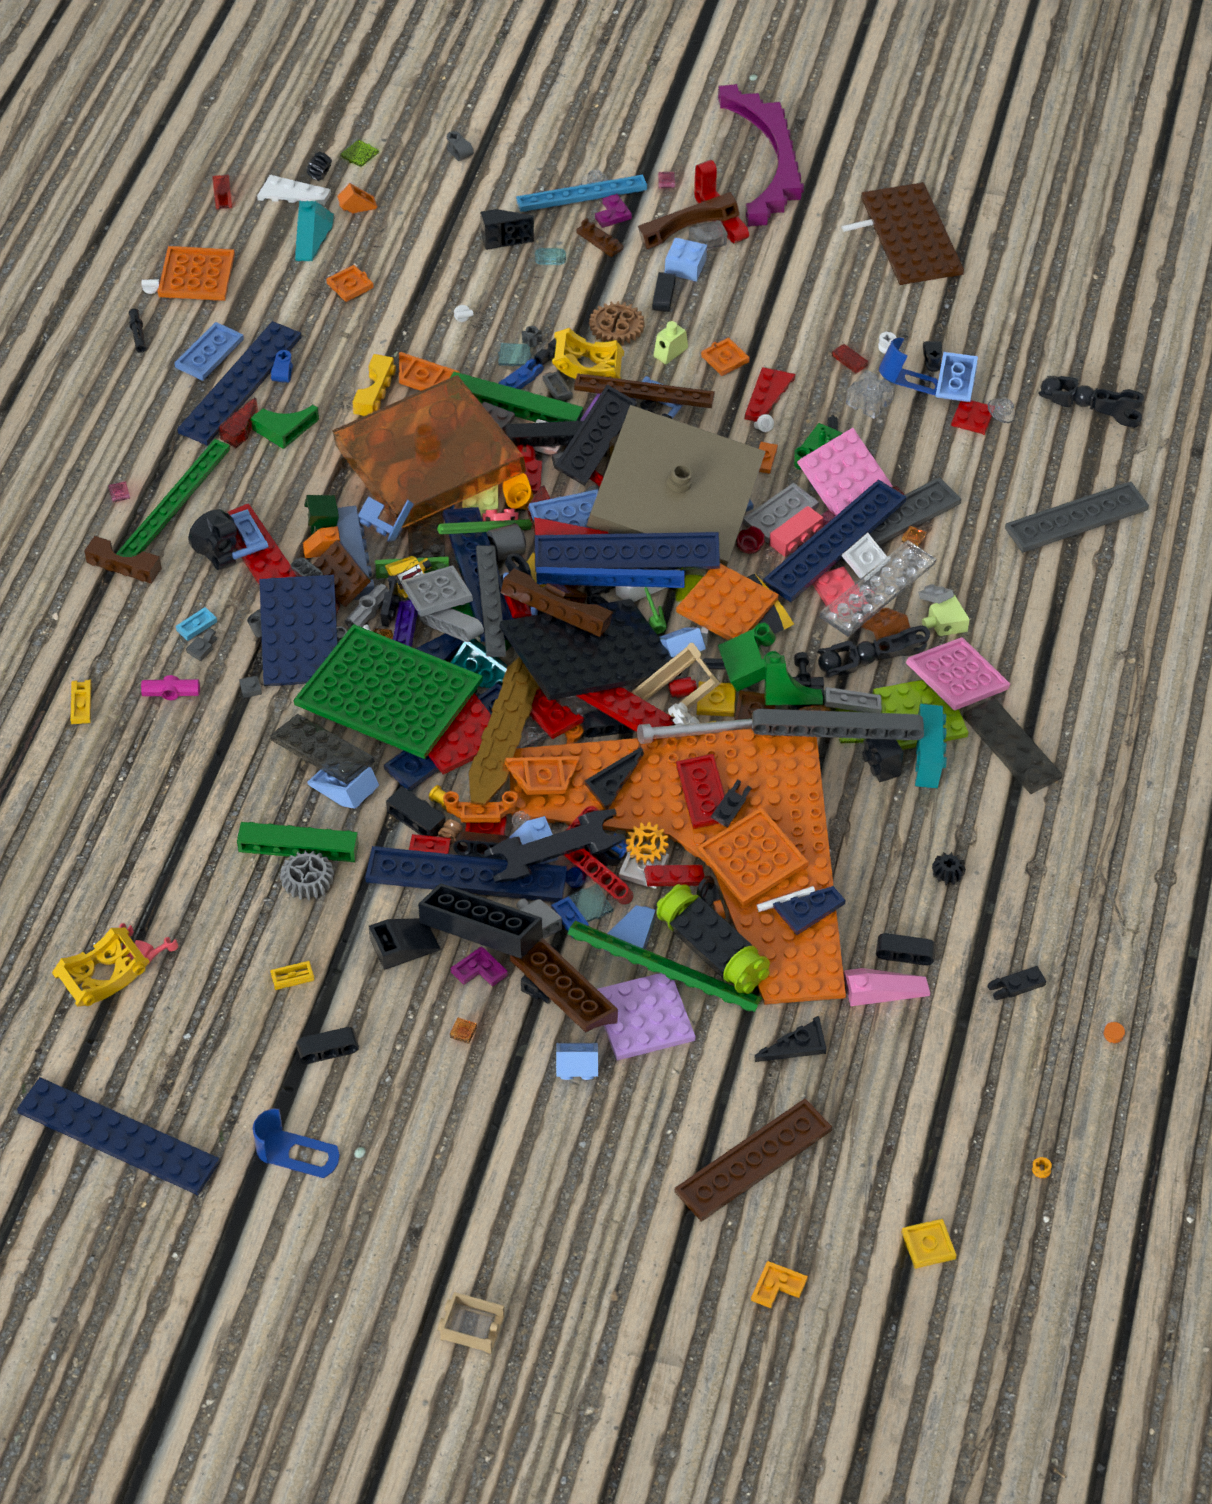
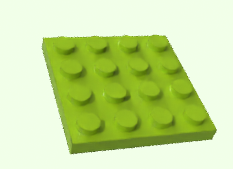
M924 680L873 689V694L881 695L882 710L880 713L918 715L920 704L943 706V714H946V723L943 725V728H946V739L943 742L968 737L969 732L959 709L954 711ZM897 740L902 750L915 748L917 745V740Z

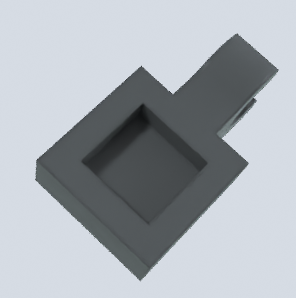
M209 628L205 632L203 639L197 637L186 648L187 653L202 661L213 650L212 644L217 640V637L214 636L216 631Z

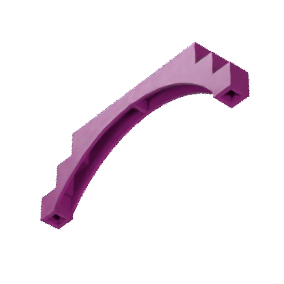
M737 84L718 86L720 108L735 112L757 126L769 139L777 155L778 168L772 182L759 197L751 203H746L745 217L747 226L767 225L771 213H783L787 201L801 200V193H804V185L800 183L801 173L798 172V161H795V150L792 151L793 141L790 140V130L787 129L788 122L787 119H784L785 109L781 107L780 102L763 103L759 93L742 94Z

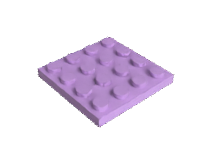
M658 973L597 989L618 1008L617 1023L604 1025L616 1061L695 1041V1034L675 981L667 978L665 974Z

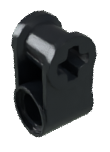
M924 341L923 355L926 368L931 372L939 371L943 354L942 342Z

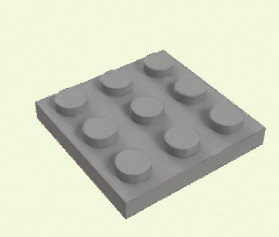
M453 565L401 580L403 589L420 617L473 601L471 592Z

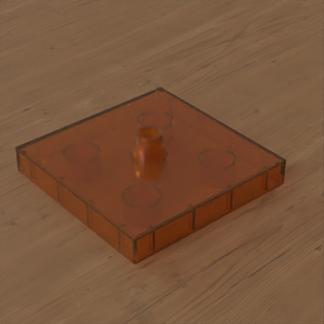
M458 375L332 430L336 447L375 499L385 506L384 511L394 524L407 500L414 503L402 528L526 472L522 453Z

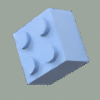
M675 237L665 258V272L675 273L676 277L697 281L707 259V245Z

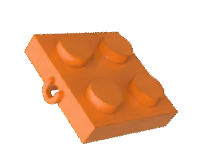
M355 265L326 278L327 284L345 302L374 288L373 282L367 277L366 272H361Z
M730 338L719 343L714 342L711 347L701 351V357L721 376L747 364L750 358Z

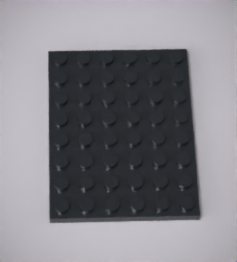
M632 599L596 604L613 612L609 628L600 637L547 613L504 620L500 622L499 626L549 701L643 683L673 659V657L670 656L659 640L660 638Z

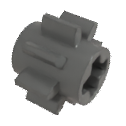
M528 326L525 331H522V343H526L527 346L535 347L538 345V342H542V330H538L536 326Z

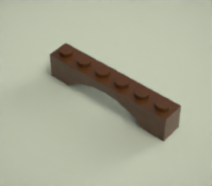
M728 192L638 226L642 242L646 249L663 244L672 234L690 225L706 221H725L739 216L740 213L737 201L732 193Z
M513 569L503 580L502 594L600 637L610 626L612 611L596 604L577 603L555 596L540 587L530 575Z

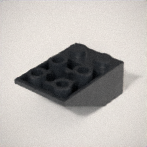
M499 209L480 212L481 238L485 250L534 242L533 215Z
M419 918L386 919L369 925L370 941L384 970L441 950L431 928L421 924Z

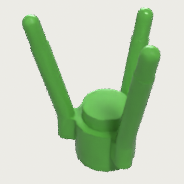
M645 587L644 590L653 612V616L649 618V624L656 634H660L667 627L662 607L658 606V615L649 590Z

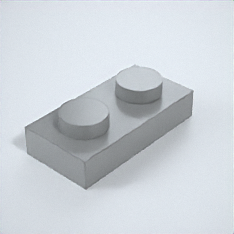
M934 584L924 587V590L918 592L920 599L938 604L954 597L951 589L935 586Z

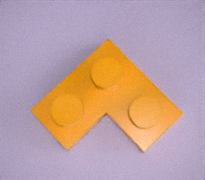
M767 1261L751 1296V1301L772 1308L779 1291L800 1298L808 1276Z

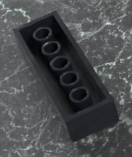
M442 883L418 903L419 922L421 924L520 959L543 938L541 917Z

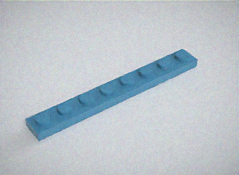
M643 175L516 196V202L520 212L605 198L615 194L623 195L647 190V184Z

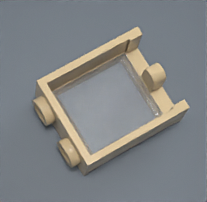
M454 1292L452 1299H448L446 1302L445 1318H441L438 1324L441 1341L447 1340L491 1354L505 1317L504 1306Z

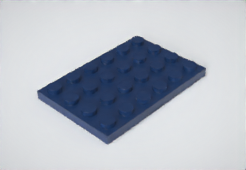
M334 575L259 579L264 686L306 684L338 644Z

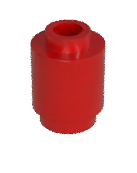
M691 676L675 679L669 683L671 697H686L697 689L695 679L692 680Z

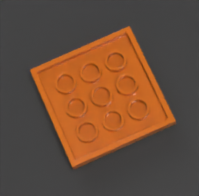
M168 246L158 288V297L225 301L235 250Z
M720 563V569H710L676 607V612L724 639L730 640L752 630L775 604L779 594Z
M762 807L697 847L698 853L743 906L808 866L806 858Z

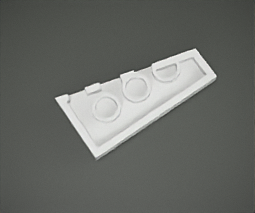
M270 175L258 193L257 198L259 201H264V198L275 202H279V199L288 200L290 203H295L296 201H317L319 204L325 205L331 195V189Z

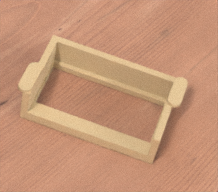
M689 643L684 650L631 693L647 701L696 660L710 679L681 701L688 709L721 683L702 660V654L695 644Z

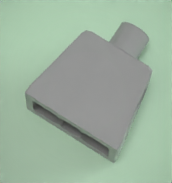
M523 898L517 902L516 907L519 910L542 918L543 939L562 929L561 916L542 900L537 899L529 903Z

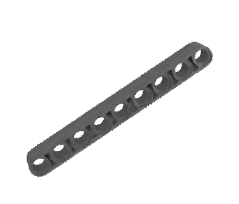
M757 709L752 713V731L758 735L919 740L924 737L923 717L917 714Z

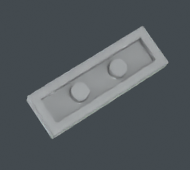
M825 688L824 705L826 707L867 713H880L882 710L881 695Z

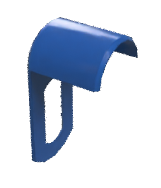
M894 338L880 363L879 371L881 375L894 384L936 396L938 385L936 378L902 368L907 359V355L899 351L904 338ZM905 375L933 382L935 388L932 389L908 382L905 379Z
M268 1109L258 1115L254 1121L253 1134L256 1152L261 1161L320 1178H325L333 1173L338 1165L340 1156L336 1145L282 1131L280 1109ZM295 1144L328 1153V1161L324 1166L320 1167L291 1159L289 1157V1150Z

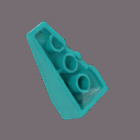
M317 201L299 202L295 261H313L322 241H325L327 233L333 228L334 214Z
M472 639L469 642L464 641L451 661L454 665L482 675L483 682L480 684V687L488 689L496 683L501 686L503 685L502 680L508 667L498 657H486L485 646L476 639Z

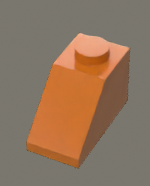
M351 183L337 196L339 206L351 213L377 208L374 196Z
M338 526L320 528L303 542L305 558L320 557L336 540L340 541Z

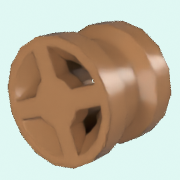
M447 819L438 835L439 837L451 838V844H453L457 835L463 831V828L457 821Z

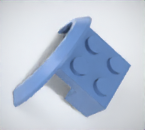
M368 497L358 514V518L364 526L370 528L372 525L375 527L377 533L385 537L388 534V542L395 541L414 509V503L407 500L394 526H391L379 519L385 506Z

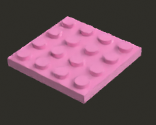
M851 428L797 462L833 517L838 515L878 479L892 487V484L854 428Z
M963 637L908 657L906 664L954 711L1006 691L1010 687V683Z

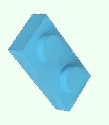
M204 607L176 625V631L189 641L217 623V617Z

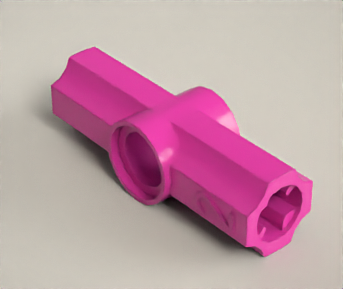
M173 675L165 676L163 680H142L141 694L142 696H162L166 700H175L178 696H199L200 681L199 679H179Z

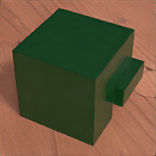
M306 495L304 507H308V526H310L311 535L320 528L336 527L339 513L335 495Z

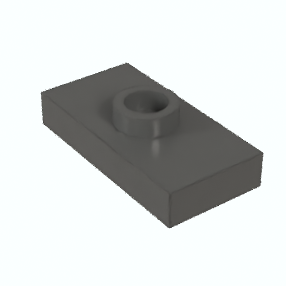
M559 371L543 376V382L554 399L564 401L573 398V393Z

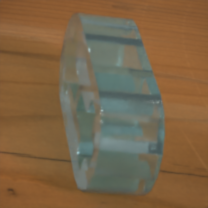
M539 248L535 251V262L541 265H562L566 262V251L560 248Z

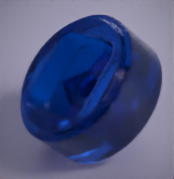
M572 867L566 873L565 882L572 888H578L585 882V873L578 867Z

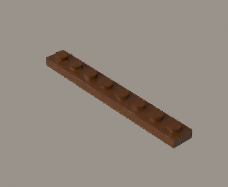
M577 373L574 384L575 391L601 394L608 384L629 398L712 409L715 391Z

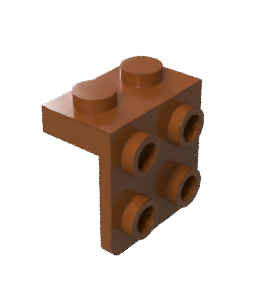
M882 608L878 613L868 615L859 622L860 627L874 632L876 642L883 637L898 634L910 628L907 615L889 608ZM880 646L879 648H880V650H883V649H885V648H887V647H886V646Z

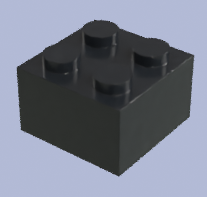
M864 739L863 759L869 763L873 776H876L879 783L899 777L901 775L904 752L897 740Z

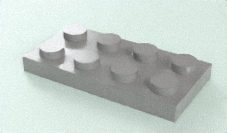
M792 483L745 516L742 523L748 528L751 526L760 528L765 535V541L768 543L770 542L771 532L805 507L809 506L815 510L819 507V502L795 483Z

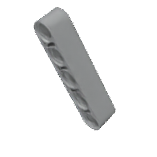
M451 608L421 617L418 613L419 619L426 626L465 642H469L484 633V628L478 619Z

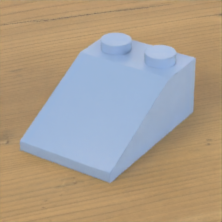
M943 352L936 398L970 402L976 377L978 356Z
M334 759L330 760L307 782L309 786L339 805L353 809L360 806L361 802L379 786L371 767Z

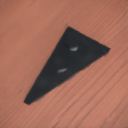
M642 747L585 780V785L605 810L609 809L643 757Z
M814 1017L813 1021L804 1027L801 1025L794 1032H789L779 1038L777 1043L771 1047L761 1049L754 1056L755 1062L826 1054L827 1049L820 1017Z

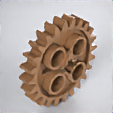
M611 301L610 305L604 303V307L598 306V310H593V314L590 315L589 326L592 335H596V339L602 338V342L617 340V342L624 345L625 341L630 344V339L636 341V336H641L645 321L642 312L638 311L637 307L632 309V304L626 306V302L621 305L619 301L616 304H613Z

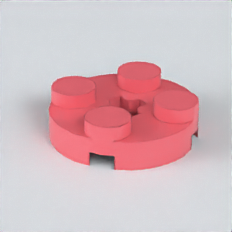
M488 509L486 513L482 514V519L486 521V517H490V521L511 520V516H515V520H519L518 512H515V509H504L502 513H497V509Z

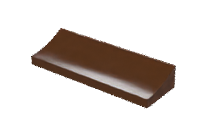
M543 938L522 959L510 955V961L585 1033L603 1025L617 1023L618 1008Z

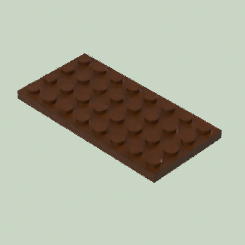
M924 182L861 192V199L870 219L873 221L875 231L899 285L964 274V268Z

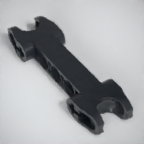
M609 809L584 814L578 817L581 826L523 845L520 837H513L486 850V858L501 856L508 863L506 870L493 876L494 882L501 883L526 878L532 875L530 866L587 847L590 855H597L626 840L624 834L608 835L602 827L604 822L616 816V810Z

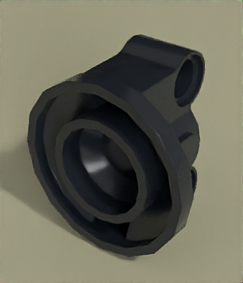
M221 509L210 510L202 514L189 531V545L196 553L205 555L212 562L216 570L236 564V559L234 560L232 556L233 550L236 547L235 536L237 535L234 519L227 511Z

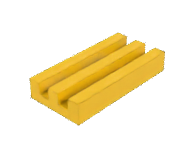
M310 961L270 970L275 990L315 981Z

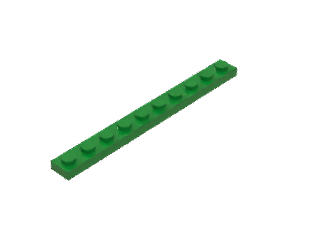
M214 439L116 554L122 557H132L143 552L230 451V445Z
M574 921L569 928L568 935H571L577 941H585L594 948L607 950L613 956L624 957L633 964H640L652 972L665 974L667 978L684 982L688 987L701 989L707 995L718 996L723 1001L737 1004L746 1011L755 1012L762 998L752 993H739L736 991L735 986L578 921Z

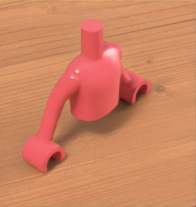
M121 923L119 928H126V924ZM132 925L127 928L129 937L134 933ZM166 937L164 943L155 949L149 943L140 940L134 942L143 956L148 958L150 962L164 949L167 948L168 951H175L178 948L177 940L175 939L171 943L169 937ZM122 943V950H123V949L126 948V946ZM131 953L125 956L130 957L131 961L134 959Z

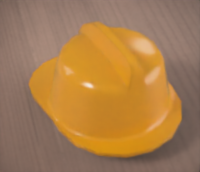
M512 472L505 478L503 483L506 503L512 509L529 510V503L533 501L529 480L523 472Z

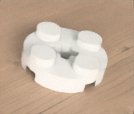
M682 702L679 704L675 703L668 709L669 714L673 713L675 716L673 719L675 725L700 723L695 716L692 717L687 712L688 708Z

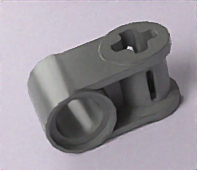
M451 131L447 133V150L457 161H461L474 154V149L470 142L459 132Z

